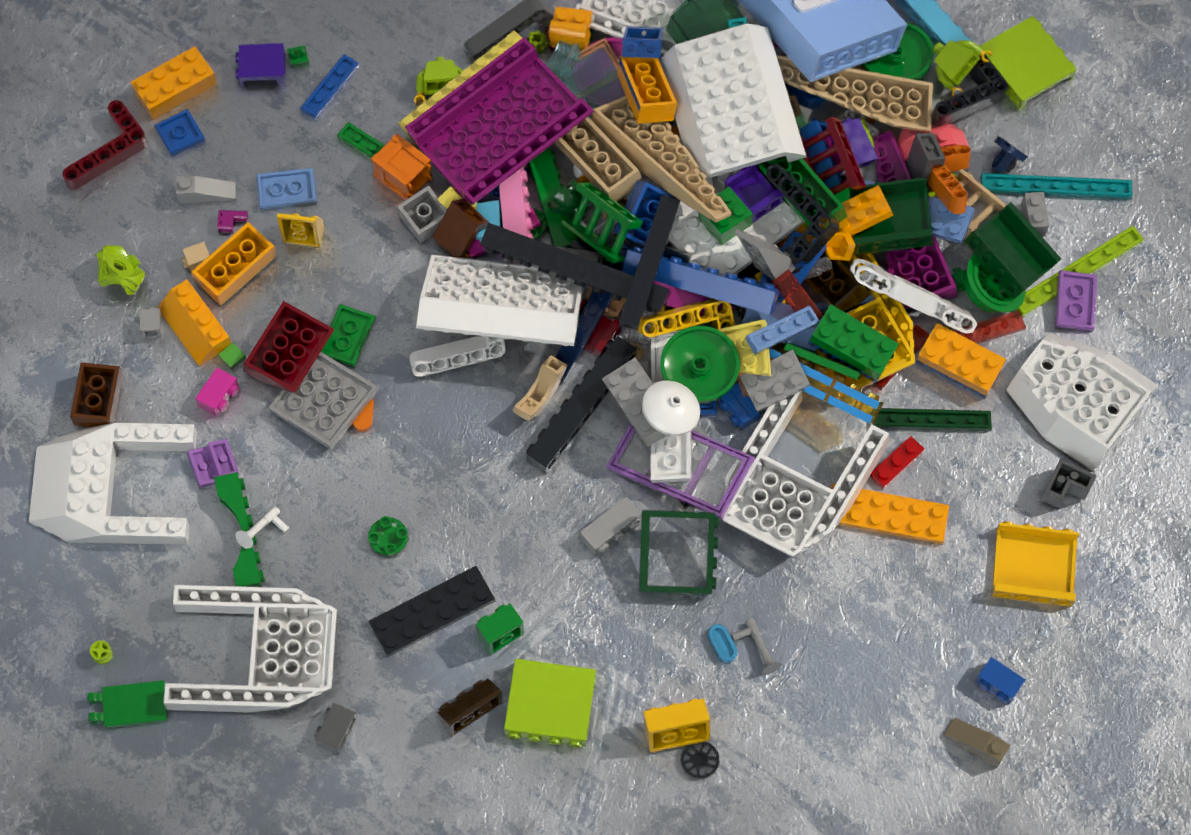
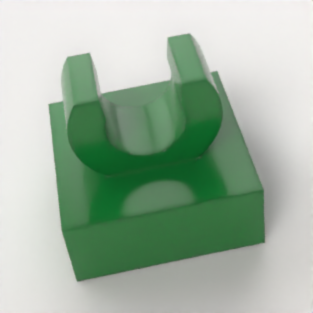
M305 45L287 49L291 68L309 65Z
M960 267L954 268L952 270L954 273L951 276L956 285L957 292L965 290L963 278L966 270L962 271Z

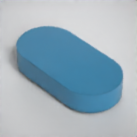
M720 624L713 625L708 631L709 642L721 662L732 663L737 657V648L725 626Z

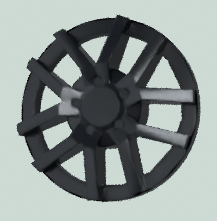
M707 741L687 745L683 749L681 766L689 776L698 780L707 779L718 769L719 753L711 743ZM702 744L699 751L694 745ZM705 745L709 747L707 753L702 751ZM690 747L695 752L693 755L687 751ZM713 750V752H714V754L716 755V757L708 756V755H709L710 752ZM685 754L691 759L684 761ZM708 760H714L716 764H710ZM692 762L693 766L687 769L685 764ZM707 767L713 768V770L708 773ZM696 768L697 775L690 771ZM703 768L705 775H700L699 769Z

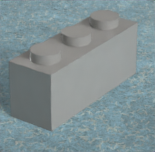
M625 497L580 532V540L594 556L599 553L603 554L610 548V544L614 541L619 542L624 538L628 530H634L640 525L642 513Z

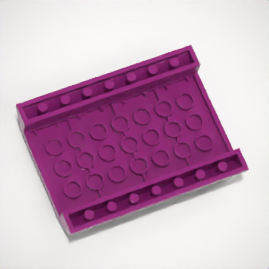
M523 37L405 126V129L420 151L431 159V163L458 191L464 200L474 205L593 114L594 110L583 98L579 100L538 57L536 49Z

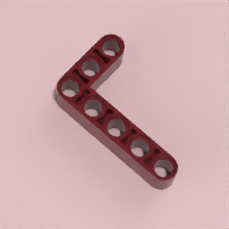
M113 100L108 105L110 118L121 135L63 170L62 175L69 189L76 190L146 148L147 140L143 129L122 101Z

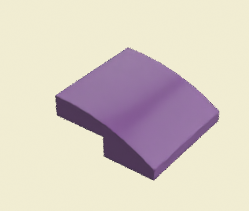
M227 439L210 442L206 447L188 450L187 452L199 489L214 485V477L238 472Z

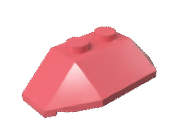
M931 123L930 133H934L940 148L956 145H966L969 147L964 132L953 124L948 123L938 127ZM903 129L896 143L905 165L915 134L926 132Z

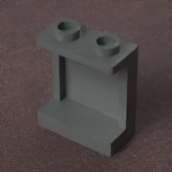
M934 133L915 134L906 167L911 179L926 178L927 192H934L927 184L933 165H944L945 156Z

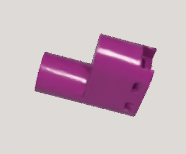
M218 211V232L233 233L235 222H248V211Z

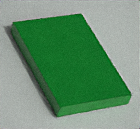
M339 304L330 325L334 332L321 352L338 363L355 369L375 323L376 316Z

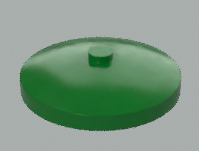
M907 23L897 51L862 63L861 65L868 72L919 80L931 68L934 56L933 44L923 30Z
M692 326L680 330L666 343L661 354V375L664 381H675L686 386L695 395L698 403H708L720 399L732 389L739 375L740 358L734 343L723 332L708 326Z

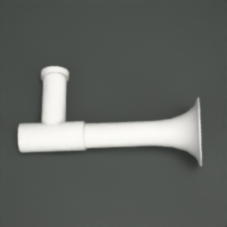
M273 507L247 532L238 531L235 536L237 542L242 547L248 549L253 546L252 538L270 522H273L283 533H286L290 526H287L277 517L280 514V510L277 507Z

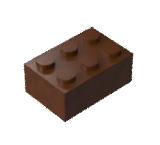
M80 363L70 414L74 426L94 427L115 423L123 380L120 366Z

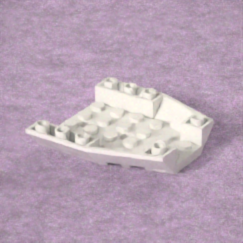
M1049 334L1042 339L1021 366L1006 391L1045 440L1093 472L1109 448L1158 385L1110 352ZM1049 362L1053 368L1047 370L1042 366V363ZM1077 384L1083 385L1084 388H1085V391H1083V392L1077 391V390L1075 389V385H1077ZM1108 407H1115L1118 413H1109Z

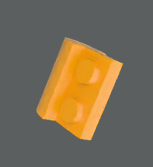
M556 7L549 29L551 47L575 50L587 48L591 35L589 30L593 12L590 10Z

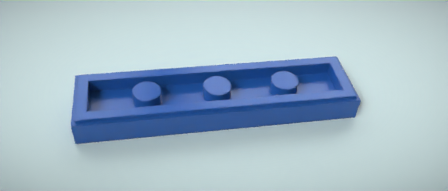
M343 54L300 107L301 111L316 120L358 69L359 62Z
M815 120L802 127L800 131L804 141L822 132L819 121ZM826 139L807 149L812 158L829 149ZM830 156L815 164L814 167L817 175L835 166L833 157ZM839 173L822 181L828 189L842 183Z

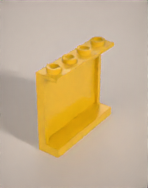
M1010 521L999 523L996 529L991 597L1072 607L1076 600L1074 582L1077 539L1080 533L1074 532L1072 529L1055 530L1050 526L1039 528L1034 527L1032 524L1016 525Z

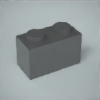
M333 703L331 708L328 707L323 716V719H325L322 726H318L314 737L316 738L317 745L340 754L354 726L357 715L356 712Z

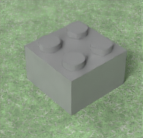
M429 186L397 206L399 216L420 244L434 235L447 211L437 200L438 197Z

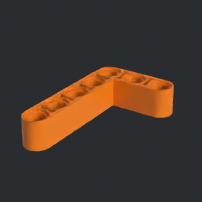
M966 145L943 147L941 150L945 156L944 165H933L927 184L951 213L962 214L966 211L968 193L951 172L969 168L971 148Z

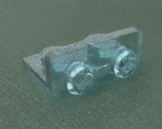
M559 41L546 64L562 83H564L566 78L570 77L574 63H577L580 59L579 45L575 43L571 46Z

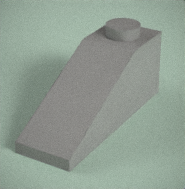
M200 176L176 177V196L179 204L236 201V183Z

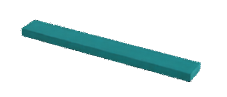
M981 173L980 184L993 194L1024 195L1025 193L1044 192V196L1131 200L1133 197L1132 180L990 173Z

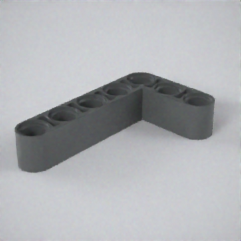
M523 0L469 38L464 43V47L471 60L475 62L513 31L519 34L535 22L549 31L551 20L553 21L555 10L544 0Z

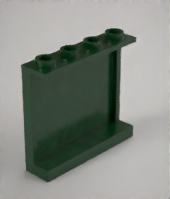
M926 178L895 180L885 183L877 182L866 185V188L861 191L849 187L851 199L879 185L894 215L854 235L856 255L933 246Z
M1012 202L977 230H974L964 240L967 246L1014 299L1062 260Z

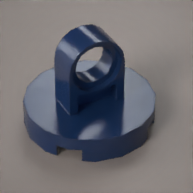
M999 135L994 140L997 145L1002 147L992 163V168L999 173L1004 172L1015 157L1023 163L1029 158Z

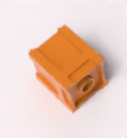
M397 133L371 158L374 167L373 177L404 201L415 195L426 182L433 180L432 173L430 172L432 170L430 165L431 159Z

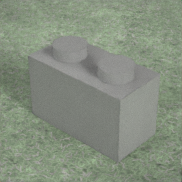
M1044 192L1025 193L1021 203L1023 215L1041 236H1046L1049 221Z

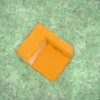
M835 233L827 242L825 253L830 260L850 261L856 245L850 234Z

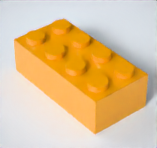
M196 46L130 82L135 96L152 120L217 85L213 70Z
M247 222L192 271L194 282L221 306L277 257L275 246Z

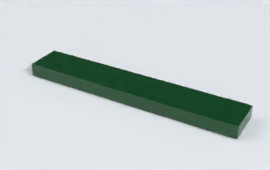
M873 408V425L880 429L991 431L992 429L991 411Z

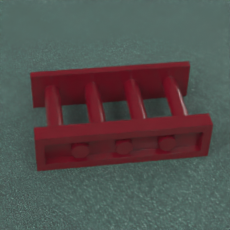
M830 117L826 119V130L806 141L801 137L806 157L802 159L816 175L817 172L814 165L838 153L840 163L817 175L823 181L842 170L845 171L847 175L846 180L829 189L834 195L849 187L859 191L866 188L840 119ZM831 136L834 141L833 146L811 158L807 148Z

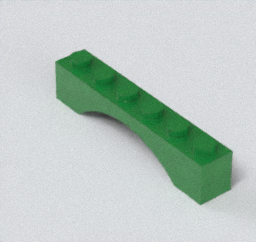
M238 472L214 477L220 503L226 506L236 517L241 530L247 532L253 526L251 514L247 515L246 508L250 507L247 496L243 497L242 490H246L244 479L239 478ZM256 536L252 538L253 546L247 549L241 546L238 560L233 568L236 587H262L261 582H265L263 570H259L257 565L261 563L259 551L255 552L254 545H257Z

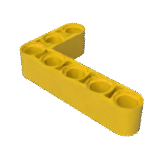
M712 298L664 311V313H657V315L653 314L642 317L637 331L644 336L655 337L710 321L712 328L721 329V325L726 322L725 328L735 326L730 303ZM722 303V310L718 312L717 307ZM704 308V315L700 317L699 312ZM684 313H686L687 317L685 321L682 322L681 316ZM668 318V324L663 327V321ZM650 323V329L645 332V325Z

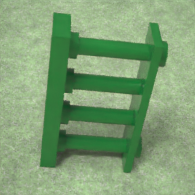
M578 183L575 190L582 194V200L574 218L562 220L561 223L567 227L569 232L579 236L606 257L605 259L613 264L625 262V257L619 253L628 230L640 229L642 221L592 183ZM589 201L594 203L595 209L586 228L580 222ZM603 210L607 213L608 219L600 237H598L593 231ZM616 220L620 223L621 229L613 247H611L606 241Z

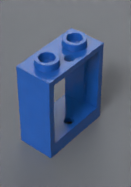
M626 26L623 35L622 57H661L663 27Z

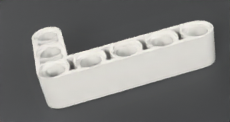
M479 335L415 351L410 354L409 362L413 374L422 377L499 358L506 351L505 342L502 338Z

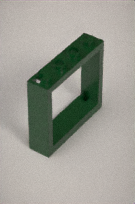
M642 510L639 591L712 594V589L716 590V577H713V569H717V557H714V549H718V537H714V530L718 529L719 517H715L714 512ZM650 517L708 519L706 587L648 585Z

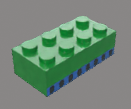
M831 304L808 342L812 347L845 366L858 371L861 375L875 383L899 343Z

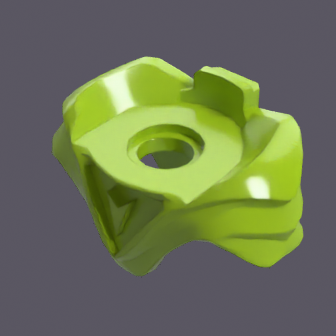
M103 246V249L94 255L98 259V283L101 286H108L110 284L121 285L128 295H135L145 277V272L139 268L140 261L133 254L128 255L122 246Z

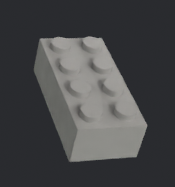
M633 358L602 378L606 388L647 448L666 436V434L654 429L644 417L642 399L647 389L653 383L636 358Z

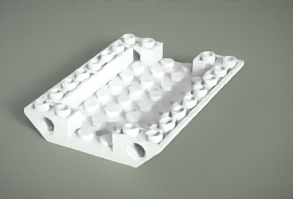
M431 255L420 296L416 328L427 331L436 330L445 333L453 332L464 335L471 334L483 337L516 339L525 342L533 341L543 344L551 343L562 346H574L580 302H582L584 288L573 284L574 281L567 278V281L560 280L552 272H549L548 275L539 272L536 266L528 268L519 264Z

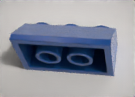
M637 180L624 208L640 219L642 225L640 229L628 230L625 239L644 247L661 196L675 197L648 182ZM619 222L613 231L617 235L621 229Z

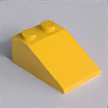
M297 213L277 214L283 243L312 247L321 246L324 232L322 218L317 216H301Z

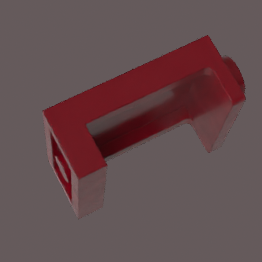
M584 299L580 303L579 315L587 303ZM603 315L584 350L596 357L600 354L603 355L609 341H614L622 331V326H619V320L616 318L612 321Z

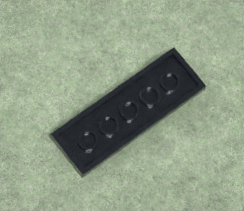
M474 566L369 620V624L385 654L389 657L494 603L495 598L477 566Z

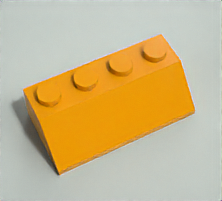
M187 279L172 288L157 307L160 308L163 318L199 367L216 357L231 344L229 335Z

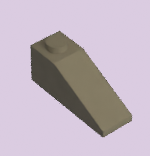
M955 717L944 733V736L995 768L999 766L1011 746L994 734Z

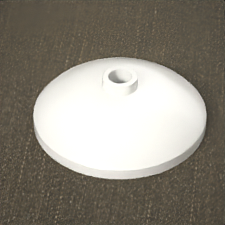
M668 380L656 382L647 389L643 396L642 411L645 419L654 429L670 436L684 435L690 432L699 420L700 406L697 398L691 390L678 382Z

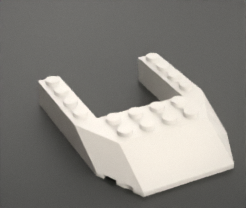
M802 390L767 409L742 452L755 457V460L723 517V522L793 558L831 534L853 505L889 444V433L871 424L833 490L769 458V454L803 400ZM736 460L725 478V493L742 464L740 460Z
M110 423L78 429L38 446L36 450L29 523L43 528L45 531L60 537L66 542L188 545L190 526L187 518L110 515L116 451H188L196 449L197 431L194 424Z
M174 586L173 606L176 612L254 614L249 685L166 683L164 705L167 710L250 713L284 709L332 689L336 608L310 597L297 588Z

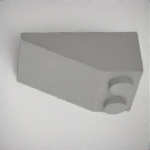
M739 229L735 231L755 268L777 284H780L795 270L792 263L793 259H791L787 252H781L776 244L773 243L771 245L766 240Z

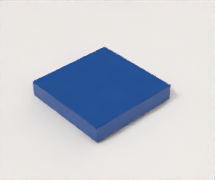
M188 109L154 125L171 157L205 141V137Z

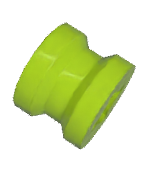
M102 640L96 641L90 647V654L97 664H107L112 659L113 652L107 642Z

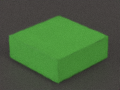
M231 343L218 354L219 358L231 370L246 359V355L234 343Z

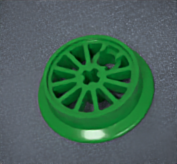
M975 254L970 257L963 282L965 291L971 301L980 309L990 313L1011 312L1019 308L1024 301L1026 290L1014 299Z

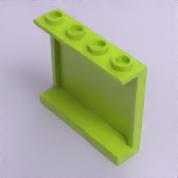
M1034 16L980 45L983 51L992 52L993 56L987 53L985 55L1006 80L1008 89L1005 93L1019 110L1026 107L1027 101L1067 78L1073 80L1077 71L1074 63L1068 60L1064 51L1055 44L1053 37L1047 34L1041 22L1036 20Z
M515 658L504 735H508V738L511 739L528 738L532 742L545 740L553 745L567 743L574 748L586 746L597 669Z

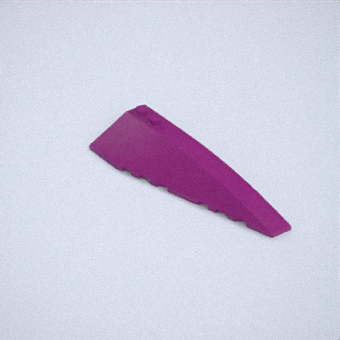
M892 131L875 136L874 146L878 157L876 160L878 181L885 183L895 180H910V174ZM932 237L933 246L886 251L888 273L922 287L942 299L951 300L958 297L956 285L936 237ZM901 303L904 308H911L910 306Z

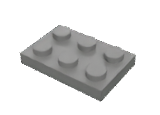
M793 350L770 361L771 376L753 374L740 376L757 412L811 386Z

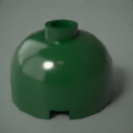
M572 179L546 205L558 215L567 216L571 212L575 215L582 200V194L575 190L578 183Z

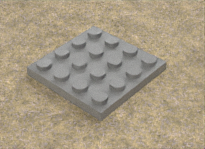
M321 352L296 393L282 390L268 408L273 414L332 450L379 389L375 384Z

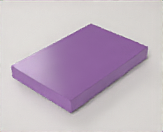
M1063 270L1058 272L1055 327L1094 331L1097 275Z

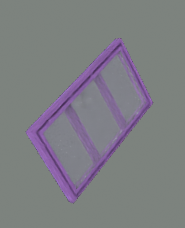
M630 423L606 467L615 473L701 511L714 512L715 517L723 519L755 457L691 430V481L652 483L651 446L646 447Z

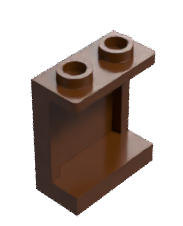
M464 199L454 200L450 203L433 238L451 254V257L468 259L470 254L467 251L478 231L486 229L488 221Z

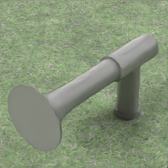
M753 618L745 622L748 628L731 633L734 642L746 636H752L764 661L762 674L772 673L781 667V663L774 662L770 657Z

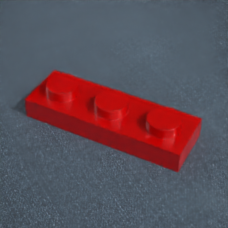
M910 436L878 465L869 477L882 489L886 488L925 451V448Z

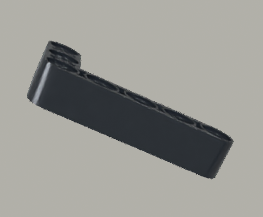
M985 54L984 58L989 62H983L981 56L978 55L980 59L968 73L978 86L938 102L931 113V123L938 127L946 125L1001 101L1008 89V84Z
M772 164L766 170V177L811 223L789 251L791 259L807 264L812 261L839 229V222L786 168ZM780 171L779 176L776 178L777 172ZM792 183V187H791V189L788 191V187H789V185ZM817 208L816 214L813 216V211ZM829 221L828 227L825 228L826 222ZM816 235V240L812 243V239Z

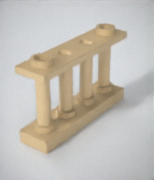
M961 169L958 174L959 183L973 193L967 200L966 206L971 207L979 198L988 205L974 220H971L966 233V237H968L974 230L979 228V225L993 211L999 213L1006 204L976 181L971 173Z

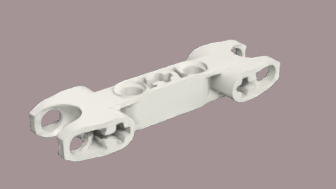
M854 259L850 269L860 284L878 293H885L887 296L926 315L935 317L943 321L947 326L963 333H973L977 322L968 309L949 299H942L938 295L901 277L892 275L864 259ZM859 263H863V264H864V265H862V266H858V267H857V270L855 271V267H856L857 264H859ZM970 320L972 321L970 328L965 329L962 327L968 325Z

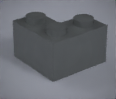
M1060 458L1040 500L1059 508L1066 492L1085 500L1097 475Z

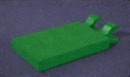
M165 681L102 687V693H87L89 705L103 703L104 712L88 713L90 724L104 723L105 729L168 722L167 709L164 705Z

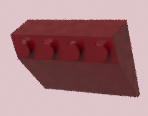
M283 301L244 362L243 372L259 381L295 394L331 337L334 329Z

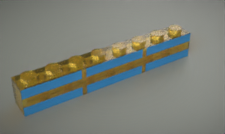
M776 345L770 347V361L787 353V351L783 349L781 352L775 349ZM803 358L798 360L811 385L803 389V391L869 424L875 423L884 402L879 400L880 396L872 392L866 394L862 392V387L853 383L850 386L844 383V378L834 375V377L828 375V371L824 368L817 366L815 369L809 366L811 362Z

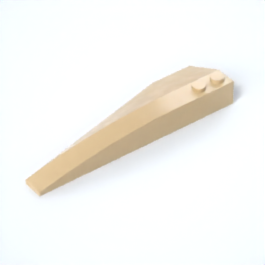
M776 55L784 83L893 127L926 133L931 132L933 83L851 68L810 82L789 57Z
M626 96L593 109L592 122L648 178L675 198L714 222L731 216V211L721 197L715 194L714 187L708 184L705 174L699 171L698 164L687 148L680 144V138L677 134H673L671 131L672 127L668 122L637 124Z

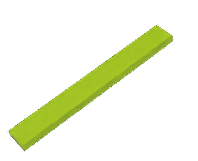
M1132 225L1062 270L1094 274L1142 244L1145 239ZM1058 272L1026 291L1023 303L1016 309L1022 318L1057 297Z

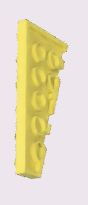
M765 320L717 329L727 335L737 348L740 358L739 373L771 376L769 348L755 355L745 340L747 335L766 327L767 322Z

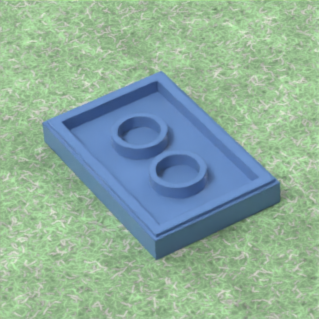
M313 168L256 174L260 211L317 204Z

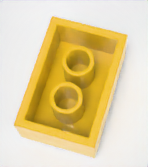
M692 699L680 704L672 703L665 707H653L643 711L644 732L650 753L710 740V717L704 699Z

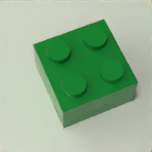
M730 187L718 193L717 196H720L731 211V216L714 222L698 212V219L721 245L735 237L737 229L744 231L753 225V213Z
M511 603L499 606L495 609V613L490 616L485 615L481 617L476 624L477 637L490 656L524 635V622Z

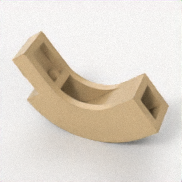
M550 356L541 365L534 384L528 393L514 406L513 412L527 421H530L533 417L537 418L557 390L566 371L567 364Z

